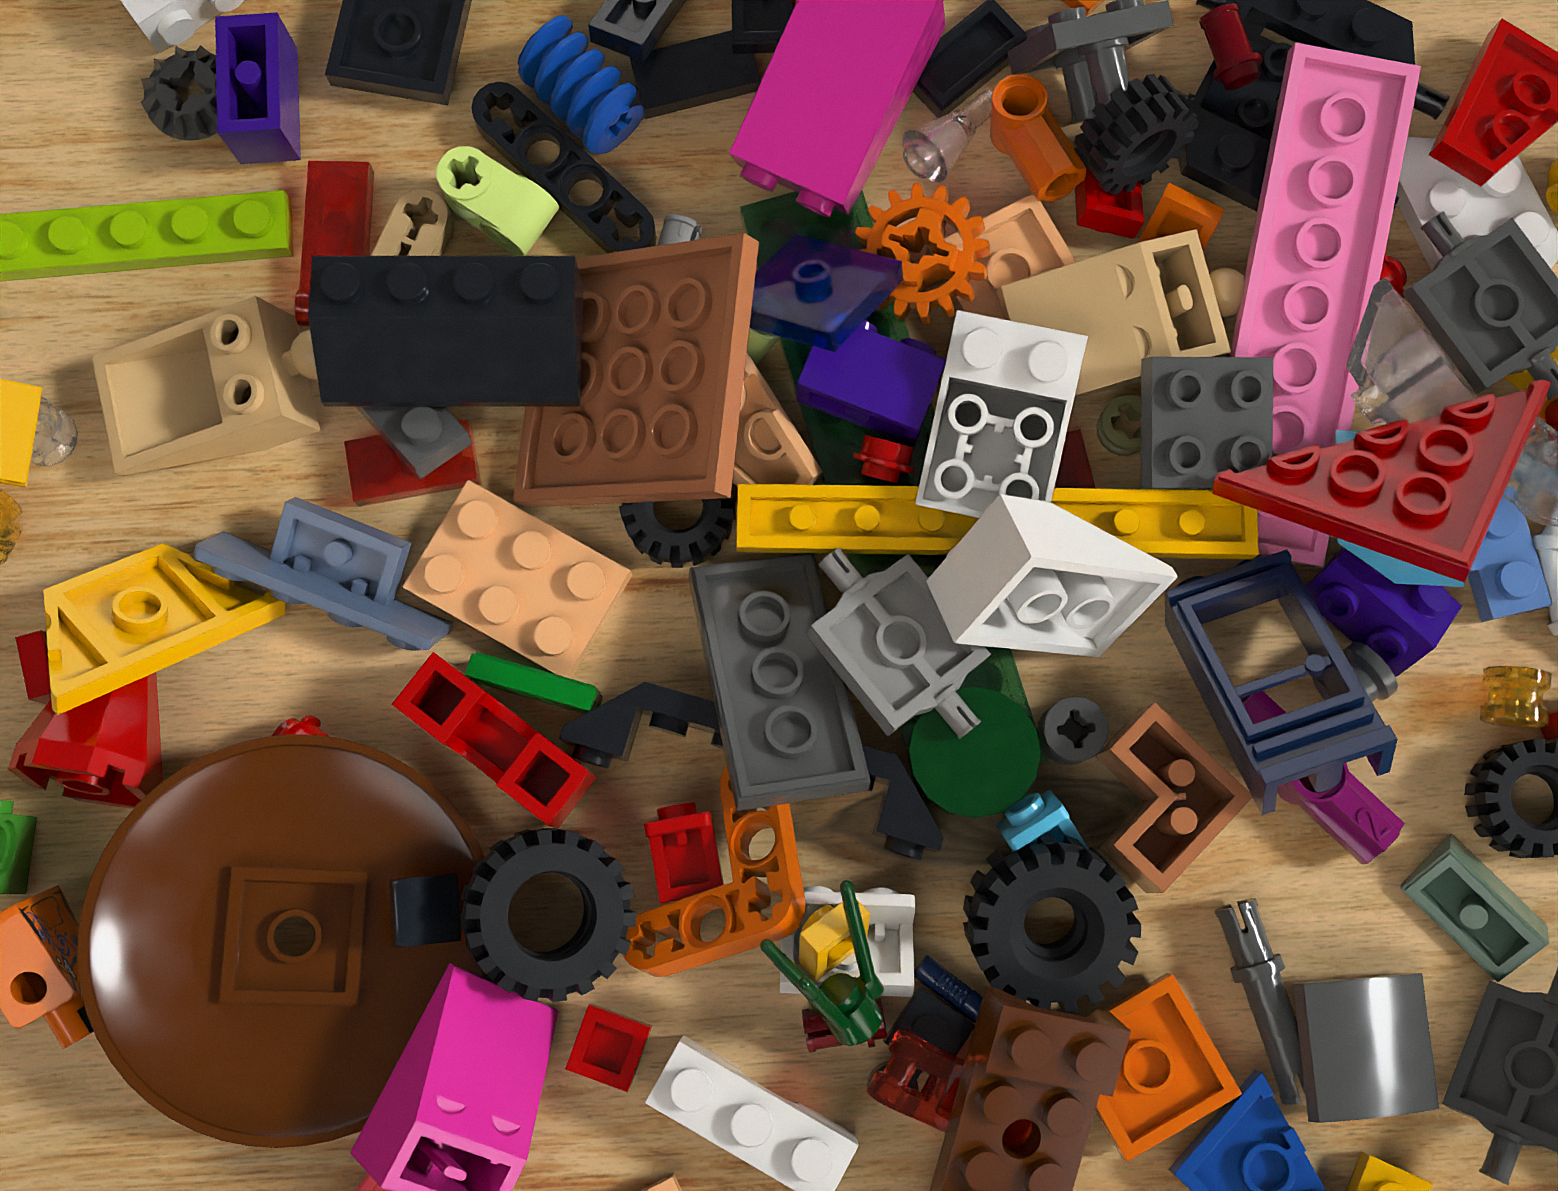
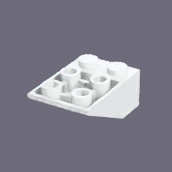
M957 310L915 504L980 518L984 510L1000 494L1051 502L1088 336Z

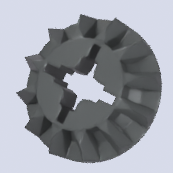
M201 45L196 51H185L176 46L175 54L164 61L154 58V71L149 78L141 79L144 88V100L141 101V104L152 123L164 134L179 140H200L216 134V55L210 53ZM195 78V82L205 93L201 92L200 95L190 94L187 102L183 103L181 97L173 89L188 87L191 79Z

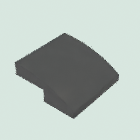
M1395 973L1364 978H1333L1293 983L1308 1122L1325 1123L1362 1120L1439 1109L1422 973Z

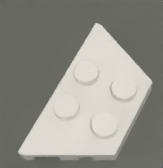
M1407 137L1396 196L1399 197L1397 204L1431 271L1443 256L1420 227L1443 211L1465 241L1470 238L1488 235L1513 218L1548 266L1552 268L1558 261V231L1518 156L1480 187L1428 155L1436 138Z

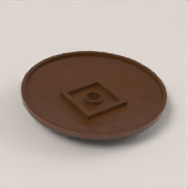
M278 735L233 744L199 758L164 780L135 806L108 842L91 876L83 901L78 928L77 963L80 989L86 1013L98 1042L111 1064L127 1084L147 1103L175 1122L206 1136L245 1146L285 1148L329 1142L362 1131L448 965L451 963L492 981L470 954L465 943L466 938L461 924V941L394 948L392 946L389 879L457 874L459 913H462L463 900L461 896L464 885L469 884L473 875L471 870L479 859L483 860L485 858L476 837L452 802L431 781L393 756L357 742L320 735ZM291 916H300L307 919L312 924L315 933L311 947L303 954L296 956L282 953L274 942V932L277 925L285 918Z

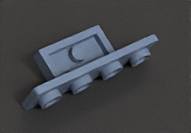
M294 497L284 503L272 550L224 531L195 545L193 558L213 566L212 570L217 575L235 581L249 580L269 588L273 597L287 603H307L329 612V618L336 623L349 627L364 626L387 635L386 638L391 644L405 650H429L448 635L451 629V621L395 599L412 542L298 497Z

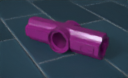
M1264 691L1245 696L1241 699L1253 724L1286 713ZM1347 763L1343 764L1340 782L1327 791L1311 792L1301 784L1299 779L1282 784L1277 789L1280 798L1290 804L1299 805L1360 864H1368L1379 854L1385 852L1398 838L1399 832L1405 824L1349 772Z

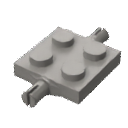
M841 548L834 550L832 554L830 553L818 566L823 569L843 595L838 600L834 609L814 622L805 634L885 734L889 736L913 716L930 712L934 708L956 733L958 739H961L977 726L981 720H978L956 691L960 688L966 675L984 662L991 654L985 646L953 642L926 582L928 577L911 556L907 554L887 570L867 575L864 578L842 553Z

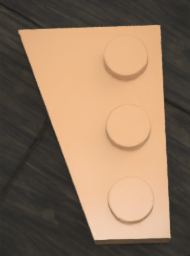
M746 353L732 483L737 487L738 484L813 485L822 474V469L753 360Z

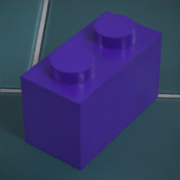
M274 12L216 16L217 133L240 164L301 160L298 48L279 14Z
M826 314L797 383V402L914 447L940 383L946 360L936 356L937 353L931 346L919 340L903 338L898 342L878 334L874 325L859 317L844 315L839 319Z

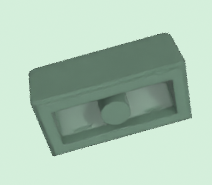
M1452 834L1444 839L1401 884L1400 889L1497 982H1500L1549 944L1548 927L1545 922Z

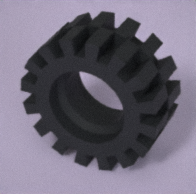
M1155 74L1146 75L1143 82L1138 78L1128 82L1127 90L1123 93L1117 88L1109 94L1112 100L1108 104L1103 105L1099 103L1092 110L1096 115L1094 119H1085L1080 126L1084 133L1076 135L1074 143L1077 147L1074 150L1106 192L1110 191L1111 194H1119L1123 189L1126 193L1134 190L1138 181L1142 185L1152 181V174L1157 170L1163 173L1170 166L1167 162L1171 158L1178 159L1185 151L1181 145L1191 143L1195 135L1192 130L1198 127L1197 115L1167 78L1162 75L1158 78Z
M732 487L730 498L701 499L703 509L700 518L694 525L684 530H671L662 526L654 516L655 502L622 503V506H619L627 534L641 554L646 553L649 555L651 561L661 565L662 561L669 562L672 568H683V563L691 561L693 566L703 563V557L709 553L713 556L721 550L722 541L729 539L732 532V522L735 520V503Z
M1531 739L1501 745L1502 748L1493 749L1484 754L1483 758L1486 762L1475 764L1470 771L1471 775L1477 777L1476 782L1467 783L1464 795L1475 796V805L1465 806L1468 817L1478 816L1481 824L1474 827L1479 837H1492L1493 840L1489 846L1498 852L1510 851L1509 856L1548 858L1558 855V741L1545 743V739ZM1525 774H1532L1542 778L1547 782L1553 794V811L1547 820L1538 825L1528 823L1520 818L1512 805V788L1515 782Z

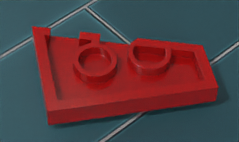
M1501 18L1487 34L1428 155L1482 187L1558 122V52Z

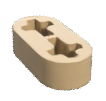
M424 188L410 190L402 195L395 204L371 256H406L407 253L408 256H442L451 238L454 224L448 206L441 195L433 190ZM431 209L436 220L435 225L423 224L414 240L417 229L411 220L412 216H424L427 210Z

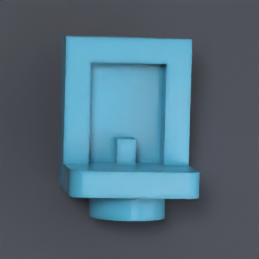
M1051 790L1042 795L1038 793L1025 795L1020 801L1006 809V818L995 824L1012 852L1019 850L1026 844H1038L1037 838L1044 833H1051L1057 842L1062 843L1065 835L1078 839L1086 849H1089L1070 820L1065 807Z

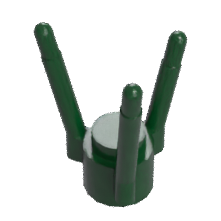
M845 880L840 884V892L860 973L858 978L846 973H838L828 977L818 987L771 940H762L760 948L784 976L806 997L817 1015L821 1016L835 1039L843 1045L854 1046L867 1041L878 1031L882 1022V1012L875 999L884 992V986L875 974L853 884Z

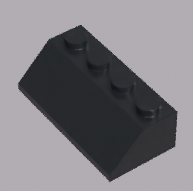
M312 256L308 320L320 398L324 407H580L583 283L575 256Z

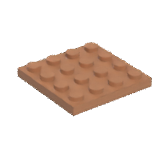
M742 232L576 258L583 283L580 407H525L513 502L531 508L730 498L759 246L757 240Z

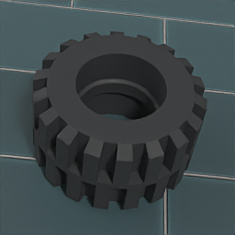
M556 828L527 829L514 833L515 836L505 841L500 840L489 848L491 852L483 860L479 859L471 870L473 875L469 884L464 885L461 896L463 911L460 913V924L465 934L467 948L483 972L496 985L508 993L512 991L519 994L523 999L538 1002V998H548L551 1002L567 1001V994L576 991L582 996L595 989L592 982L601 975L608 979L617 969L612 963L619 952L626 955L631 941L626 939L628 926L635 927L636 912L630 910L629 899L635 897L632 885L624 880L621 874L624 868L614 857H610L604 851L605 847L593 839H588L579 833ZM540 873H557L572 880L579 888L584 904L582 922L576 934L562 947L548 952H535L522 946L513 936L508 924L509 905L517 889L526 880Z

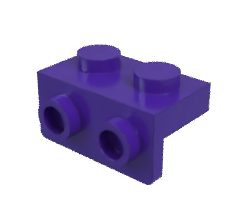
M1342 545L1326 567L1305 585L1321 615L1352 642L1363 643L1376 652L1388 665L1395 677L1436 648L1462 607L1461 604L1449 595L1443 586L1395 584Z

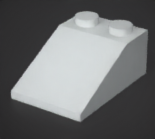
M1000 494L984 510L983 515L961 541L949 551L945 560L926 582L954 643L1100 657L1178 576L1168 564L1051 502Z

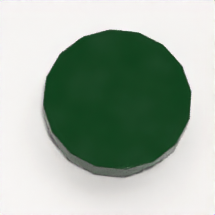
M977 686L961 688L956 693L981 722L961 739H958L956 733L935 708L930 712L921 714L912 727L907 751L912 778L926 798L947 814L970 819L997 815L1020 801L1036 779L1041 754L1036 727L1022 706L1000 691Z

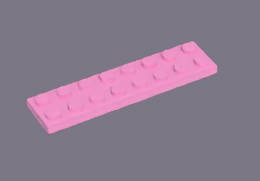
M1295 43L1288 50L1246 266L1244 292L1237 313L1231 352L1229 354V357H1273V457L1316 444L1320 446V449L1334 445L1336 430L1350 431L1421 66L1301 43ZM1203 488V490H1213V488ZM1257 510L1260 556L1266 557L1288 549L1292 556L1291 563L1324 567L1330 535Z

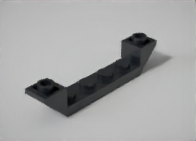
M643 682L567 723L562 727L559 737L564 743L575 746L572 758L609 769L612 758L628 762L643 713L651 716L649 723L651 728L681 737H686L688 727L713 734L711 745L724 749L714 701L649 682ZM862 745L871 781L868 791L872 792L875 782L886 784L872 833L886 838L883 849L917 860H921L924 849L932 852L940 851L944 837L898 755Z

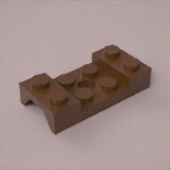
M986 986L930 1191H1073L1099 1095L1113 1097L1131 1030L1109 1011L1097 1009L1088 1017L1044 1009L1031 1005L1000 989ZM1021 1119L1031 1121V1133L1024 1143L1016 1147L1002 1146L1003 1133L1010 1124Z

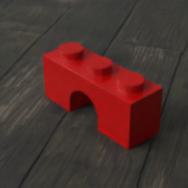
M432 652L391 704L440 743L451 748L491 778L497 787L550 827L558 829L598 778L434 652Z

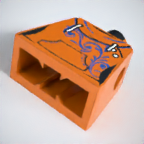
M57 885L15 903L0 912V1010L10 1025L17 1030L43 1015L62 1049H65L94 1031L86 1013L79 983L77 963L79 923L62 890Z

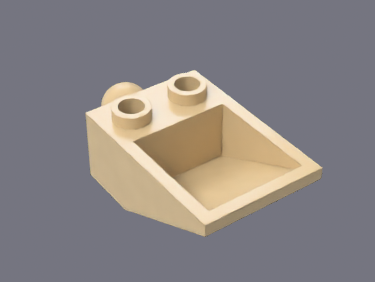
M1197 229L1139 242L1000 286L996 290L1005 320L1088 336L1074 397L1076 399L1141 382L1142 358L1221 357L1230 353L1231 349L1222 318H1231L1237 315L1243 297L1245 278L1240 272L1230 268H1221L1209 273Z
M257 296L92 356L114 472L121 476L267 450L320 431L309 379L318 380L310 329L299 334L294 315Z

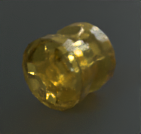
M1491 666L1483 668L1482 683L1489 691L1488 701L1480 708V721L1507 727H1548L1549 711L1543 706V694L1551 688L1552 673L1541 669L1518 666Z

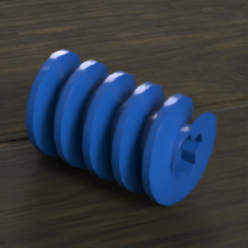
M567 16L554 17L535 32L525 44L517 63L519 66V76L526 85L534 88L537 97L542 102L550 104L552 112L557 118L566 121L568 129L573 135L583 138L584 146L589 152L595 155L606 154L625 141L638 127L644 117V107L638 105L631 108L630 106L637 94L636 87L628 82L617 87L621 78L620 71L612 65L601 69L605 61L604 54L598 49L586 52L589 45L588 37L581 32L571 34L573 25Z

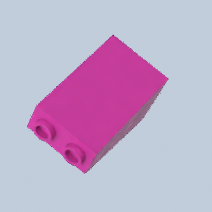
M798 0L729 152L737 165L743 168L740 177L770 192H774L777 183L798 192L799 195L796 202L819 215L830 217L833 209L849 216L946 27L943 0Z

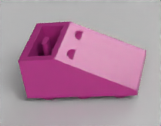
M450 963L350 1154L381 1188L390 1191H512L528 1158L559 1011L540 1001L535 1002L523 999L515 992L510 991L508 993L496 985L495 982Z

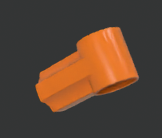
M1027 74L1007 76L999 81L993 90L990 122L992 144L998 151L1011 157L1038 201L1047 200L1053 203L1070 195L1072 190L1085 180L1086 167L1047 108L1048 94L1045 86L1037 78Z

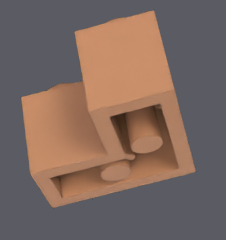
M1155 702L1138 710L1103 749L1095 755L1142 800L1099 848L1145 893H1164L1253 798L1251 793Z

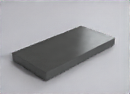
M802 553L691 567L689 583L736 811L868 791L871 781L847 685L805 634L814 622L829 612L815 554Z

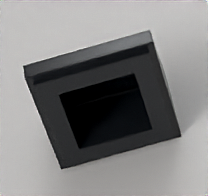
M457 874L389 879L392 946L394 948L461 941Z

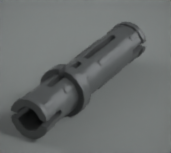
M1256 898L1237 901L1245 924L1244 929L1240 928L1234 908L1231 904H1227L1216 909L1215 914L1219 918L1235 965L1230 968L1234 982L1243 984L1250 1009L1271 1064L1282 1104L1302 1103L1293 1075L1297 1073L1305 1093L1298 1026L1290 998L1280 975V971L1285 969L1280 954H1273L1257 908Z

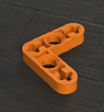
M727 765L724 767L720 777V795L733 882L645 911L636 916L635 927L628 926L626 939L631 941L626 955L623 954L630 966L651 976L666 977L759 947L764 939H769L772 942L784 939L793 934L803 921L806 901L790 805L786 803L762 807L766 811H757V808L736 811ZM763 829H773L775 843L770 853L762 859L751 860L749 845L752 838ZM756 877H767L768 885ZM770 891L782 898V902L773 906V917L769 919L761 914V909L770 906ZM722 908L725 914L723 931L716 939L710 942H703L700 936V925L703 918L712 910ZM656 932L671 938L655 945L654 956L646 953V948L652 946L656 941ZM680 936H681V939H682L683 943H681V942H679V941H677V940H675V939H673V938H677V937H680Z

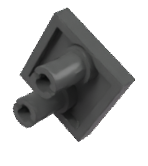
M1116 0L1105 5V12L1088 17L1085 7L1072 8L1050 15L1048 17L1049 23L1025 31L1027 40L1008 51L1012 75L1055 67L1057 71H1063L1072 123H1081L1085 119H1094L1096 115L1092 110L1099 103L1103 105L1108 104L1112 100L1109 94L1117 88L1122 93L1127 90L1130 80L1124 51L1173 26L1168 0L1144 5V0Z
M1147 357L1141 359V489L1213 488L1217 473L1229 469L1234 474L1266 465L1268 458L1273 457V357Z

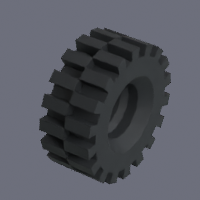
M1044 833L1037 838L1038 844H1026L1004 858L996 849L986 858L992 868L986 875L976 870L970 883L975 890L974 897L965 895L963 910L968 918V922H963L965 936L971 946V951L988 983L993 988L1003 990L1025 1002L1026 1000L1029 1001L1031 1005L1051 1010V1003L1058 1002L1062 1011L1070 1014L1079 1012L1076 999L1086 995L1092 1006L1105 999L1099 990L1102 984L1109 981L1117 989L1126 979L1118 965L1121 960L1131 965L1135 963L1138 951L1130 942V938H1141V923L1132 912L1139 909L1134 896L1125 886V881L1099 852L1091 846L1089 849H1086L1078 839L1065 835L1062 843L1057 842L1051 833ZM1049 897H1056L1066 901L1073 909L1074 923L1070 931L1063 938L1053 943L1040 944L1027 936L1024 920L1027 911L1035 903Z

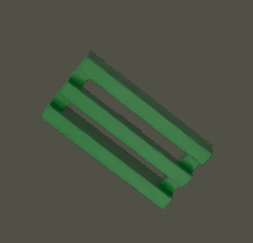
M476 652V654L471 653L465 676L477 684L581 714H586L599 707L603 698L595 685L480 652Z

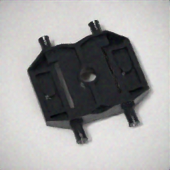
M1197 0L1196 5H1201L1209 10L1226 4L1235 3L1238 5V13L1253 53H1260L1262 57V63L1258 66L1261 76L1244 87L1227 91L1224 89L1223 83L1216 82L1213 77V72L1217 69L1216 63L1213 60L1195 95L1192 93L1186 95L1176 90L1197 115L1196 119L1198 120V127L1192 130L1195 135L1191 143L1181 145L1185 150L1178 158L1181 175L1257 212L1277 112L1275 101L1280 96L1288 50L1292 47L1289 44L1276 43L1261 36L1264 28L1295 43L1415 65L1412 21L1368 0ZM1418 82L1413 108L1436 120L1445 108L1450 96ZM1396 196L1393 210L1396 207L1395 205L1398 203V196Z

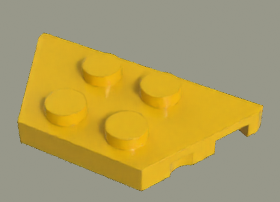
M163 543L46 588L43 592L52 709L59 715L285 615L286 602L273 597L270 589L262 596L235 585V580L226 579L214 573L212 570L213 566L194 560L190 554Z

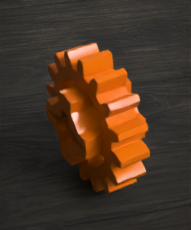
M913 183L911 198L902 200L900 195L893 189L888 192L890 208L883 211L879 207L871 205L867 209L874 222V226L872 228H856L855 234L858 241L867 248L853 252L852 260L856 267L868 269L857 279L863 291L878 288L872 298L877 309L882 310L891 302H894V314L898 321L904 322L910 310L913 309L918 311L923 324H929L932 309L940 307L943 313L950 318L955 315L952 304L954 298L959 296L970 303L975 299L973 289L969 284L970 279L985 281L987 278L986 266L976 261V259L991 255L989 240L976 238L985 230L984 221L981 215L965 219L970 211L968 199L964 196L957 199L952 205L948 204L946 186L939 185L931 198L924 196L920 183ZM915 217H916V219H914V220H912V221H910V222H908V223H906V224H904V225H902V226H900V227H897V226H898L899 224H901L902 222H904V221H906V220H908V219H911V218H915ZM947 223L960 235L963 241V251L957 250L956 245L945 242V226ZM924 244L930 245L933 256L923 255L918 264L913 263L909 253H920ZM881 257H885L889 263L899 266L896 273V285L891 283L883 274ZM943 279L947 280L942 286L926 291V288Z

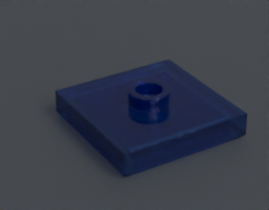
M795 234L755 273L749 328L835 352L904 280L902 261Z

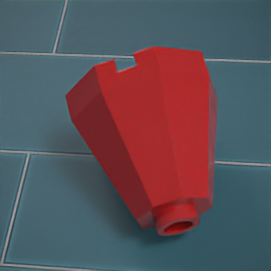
M156 672L59 715L53 711L50 699L16 743L8 770L26 784L46 790L49 779H54L56 783L64 787L62 796L74 800L130 809L135 808L142 799L163 781Z

